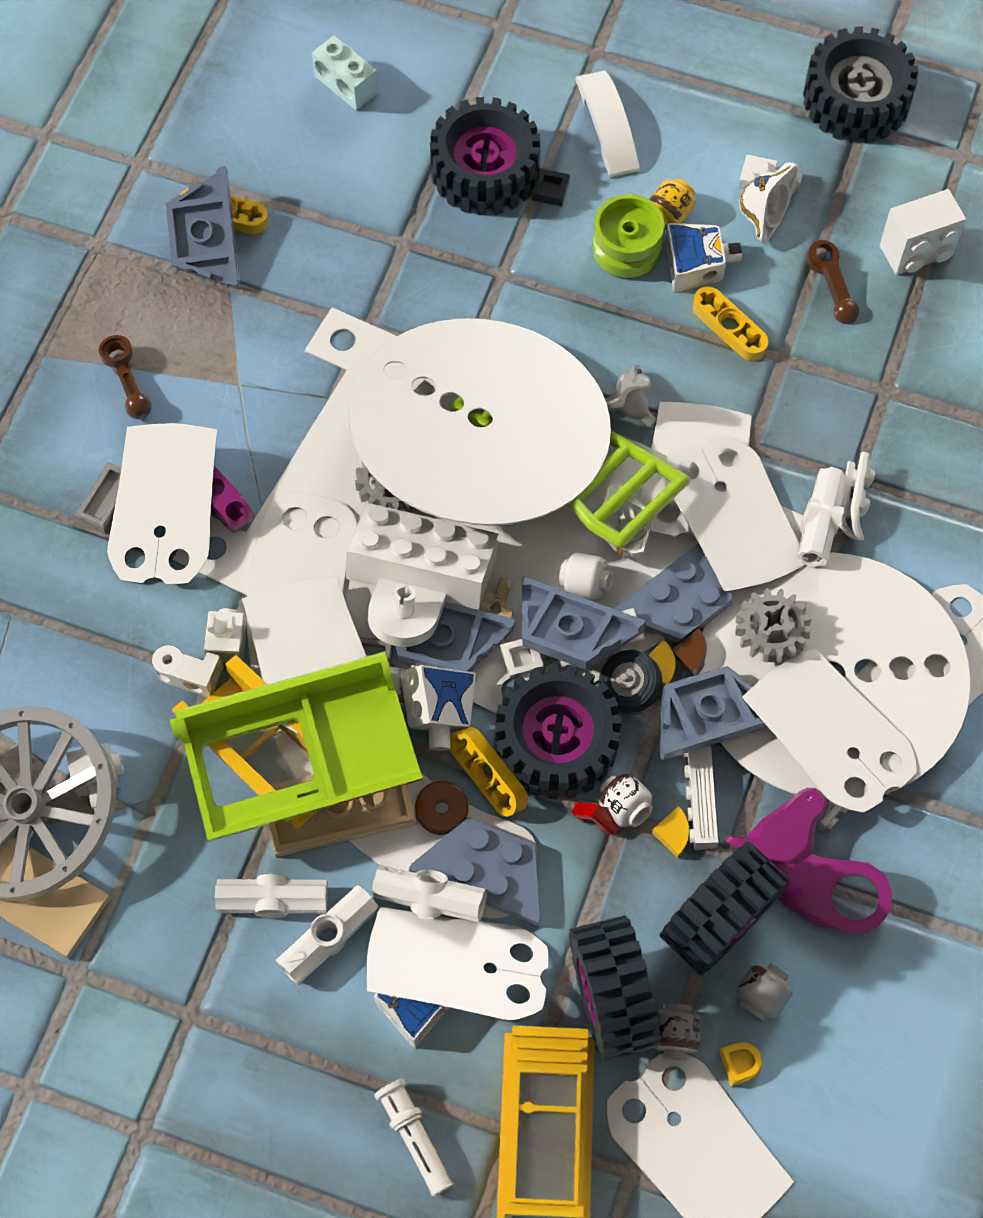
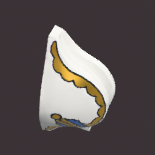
M789 165L777 173L763 170L760 176L751 180L741 192L739 200L740 209L755 226L757 239L762 244H766L787 210L798 173L795 165Z
M620 484L608 486L604 503L622 487ZM631 496L605 524L620 532L645 506L634 496ZM651 521L624 548H617L610 543L609 545L622 558L628 557V555L632 557L642 555L650 534Z

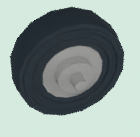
M633 649L624 650L611 656L603 665L599 676V684L604 682L609 688L608 699L615 697L619 711L626 713L641 712L650 707L659 697L662 688V673L656 661L646 653Z

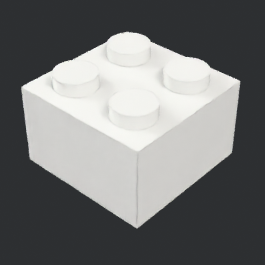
M946 189L891 208L879 246L896 275L907 271L912 273L921 269L924 265L933 262L941 263L954 255L966 218L950 190Z

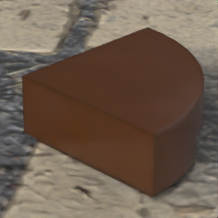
M699 628L672 648L674 655L694 676L698 675L703 669L707 654V642Z

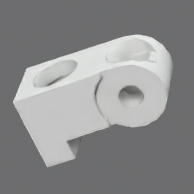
M170 645L157 649L152 658L153 667L161 681L205 697H209L214 693L225 669L218 655L207 652L204 660L182 654L178 648Z

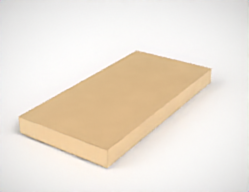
M314 775L272 784L271 786L275 790H280L308 782ZM407 784L321 809L297 831L289 822L286 823L284 820L269 824L274 853L277 858L417 825Z
M13 836L0 848V883H10L17 841ZM29 847L23 881H28L50 872L57 867L56 863ZM76 876L64 886L40 897L18 901L0 900V918L69 960L111 897L99 888Z

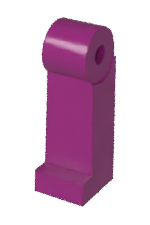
M214 466L211 511L230 532L236 533L252 521L255 516L249 505L241 497L242 495Z

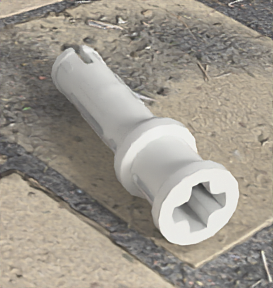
M402 1078L380 1089L374 1094V1097L384 1105L391 1119L389 1124L391 1129L395 1132H400L433 1197L446 1191L454 1183L451 1181L436 1149L433 1147L420 1122L422 1111L419 1107L413 1105L405 1089L407 1083Z

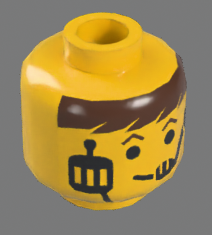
M679 178L664 180L649 199L663 213L665 226L668 223L682 224L696 205L695 191L688 183Z

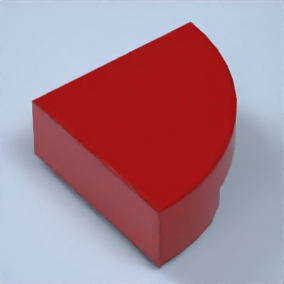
M576 802L571 811L573 816L583 823L587 819L594 821L601 827L600 831L603 833L616 835L620 828L613 820L611 814L599 804Z

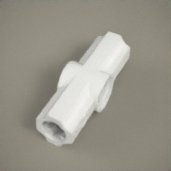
M838 468L820 469L817 474L812 498L809 499L801 526L804 527L797 558L801 559L804 565L810 567L826 565L833 538L839 529L843 517L844 508L841 507L848 477Z
M380 865L372 886L374 898L410 906L413 913L422 917H438L444 914L479 922L482 918L487 899L486 889L449 881L444 873L435 870H421L414 873Z
M264 874L257 876L256 879H217L215 886V910L217 913H255L258 917L271 919L286 917L288 913H327V880H289L284 875Z
M357 885L329 912L315 918L311 923L310 929L277 958L276 963L294 983L299 985L329 956L339 953L343 949L345 942L379 911V906L364 889ZM327 928L335 929L338 932L335 939L329 942L321 941L318 938L321 931Z

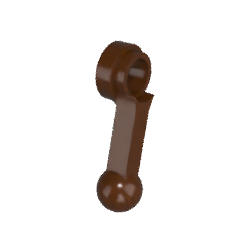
M815 241L806 252V262L813 271L824 273L835 304L833 310L835 319L842 324H851L859 316V307L850 298L839 267V251L830 241ZM818 248L828 250L831 254V261H821L817 257L816 250Z
M121 335L109 336L99 345L101 360L105 365L113 369V372L121 381L127 396L125 402L127 414L134 419H143L149 415L152 405L150 399L140 393L132 375L130 360L133 356V349L131 343L126 337ZM114 351H125L124 354L118 358L109 357V355Z

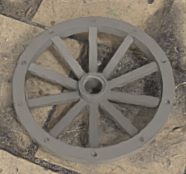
M26 706L0 711V731L18 726L21 785H18L0 762V782L8 791L6 795L0 794V806H3V809L0 810V823L8 821L0 829V848L18 830L10 883H0V900L18 901L40 897L73 880L99 852L108 835L114 817L116 805L115 776L103 746L87 728L75 719L48 708ZM30 724L60 729L63 733L34 784ZM75 738L87 752L93 766L46 791ZM96 779L97 802L94 815L50 806L52 802ZM32 800L30 809L22 814L23 806ZM48 818L89 827L82 842L68 858L45 824ZM35 829L57 867L40 877L23 881L31 831Z

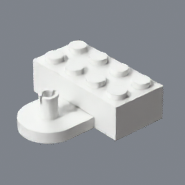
M366 503L347 549L346 579L376 586L368 608V624L372 633L381 641L393 646H415L425 642L434 634L445 602L479 610L496 562L499 533Z

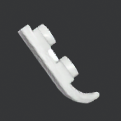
M866 452L860 454L857 470L855 469V463L848 461L845 475L848 479L841 507L844 508V513L839 527L846 536L857 541L864 540L860 526V517L867 513L870 506V500L866 498V490L864 488H868L875 477V470L871 469L872 462L869 460L870 454ZM851 489H854L853 498L851 499L850 492ZM846 518H851L853 531L848 527Z

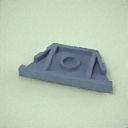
M221 166L216 169L217 173L202 183L198 181L189 187L186 193L177 195L166 203L172 266L175 269L237 289L240 288L228 170L225 166Z
M698 543L614 609L624 611L634 608L636 617L646 620L645 632L660 634L666 640L679 644L697 628L702 629L730 607L733 597L731 591L724 592Z
M525 576L521 580L522 646L587 670L642 634L646 629V620Z
M445 602L434 634L425 642L415 646H396L398 661L417 666L424 665L472 672L514 630L515 619Z
M728 666L664 685L661 705V759L666 760L767 728L768 726L742 698L753 686L745 683L741 676Z
M468 817L416 859L409 867L410 872L417 873L421 870H435L444 873L449 881L486 889V905L535 926H538L540 923L536 848L533 843Z

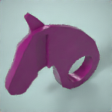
M807 787L799 791L787 802L763 818L746 837L727 835L725 842L735 850L750 841L791 880L778 900L790 910L818 927L846 934L862 935L879 928L891 911L893 892L885 874L873 865L866 862L835 860L814 855L815 830L817 824L824 818L829 809L828 800L816 788ZM851 875L862 876L868 879L875 886L878 893L876 910L869 917L861 920H850L842 916L835 909L832 900L836 884L843 878Z

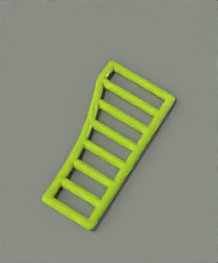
M460 396L450 404L451 412L459 411L463 408L464 401ZM473 410L468 415L469 422L476 427H487L493 421L492 416L487 411L479 414ZM611 430L610 445L617 450L604 461L601 470L585 491L568 505L588 530L615 547L624 548L689 484L690 480L685 473ZM629 456L644 465L594 514L583 503V500ZM655 473L671 481L620 532L605 524Z

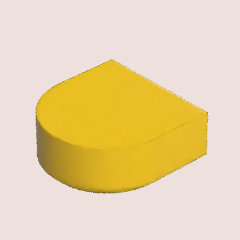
M738 1042L718 1050L731 1087L753 1080L761 1070L762 1056L759 1050L750 1043Z

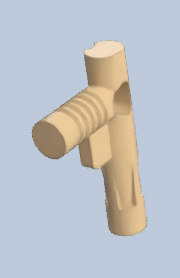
M499 578L495 593L485 591L479 610L512 619L514 609L504 607L512 581L506 578ZM495 607H499L501 609V612L497 613L491 610Z

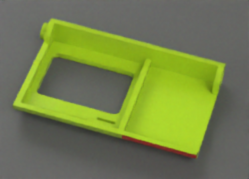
M385 651L175 711L176 718L170 719L175 740L182 739L185 746L208 842L423 780ZM288 722H298L302 729L314 772L313 778L308 782L225 806H217L214 801L203 757V749L211 744Z

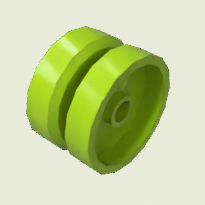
M624 194L616 195L606 200L600 206L594 219L592 250L594 259L601 269L613 276L632 278L640 277L654 268L660 259L665 228L663 213L657 205L644 196Z

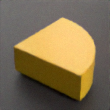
M662 640L649 656L656 661L662 673V687H664V685L671 683L673 680L675 657L667 642Z
M679 806L652 831V834L677 858L684 851L689 836L688 821Z

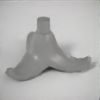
M639 365L632 366L631 370L625 371L619 377L615 394L606 398L605 401L609 412H618L630 418L639 419L648 428L656 421V418L648 410V403L643 390H650L652 383L648 376L642 374V369Z

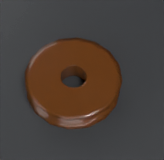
M436 781L428 784L417 795L415 802L416 818L420 825L428 832L437 835L449 834L467 819L469 812L468 799L464 791L456 784L448 781ZM439 803H446L449 808L446 812L439 813L435 807Z

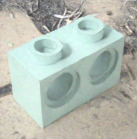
M335 35L312 52L314 76L356 111L378 94L377 70Z

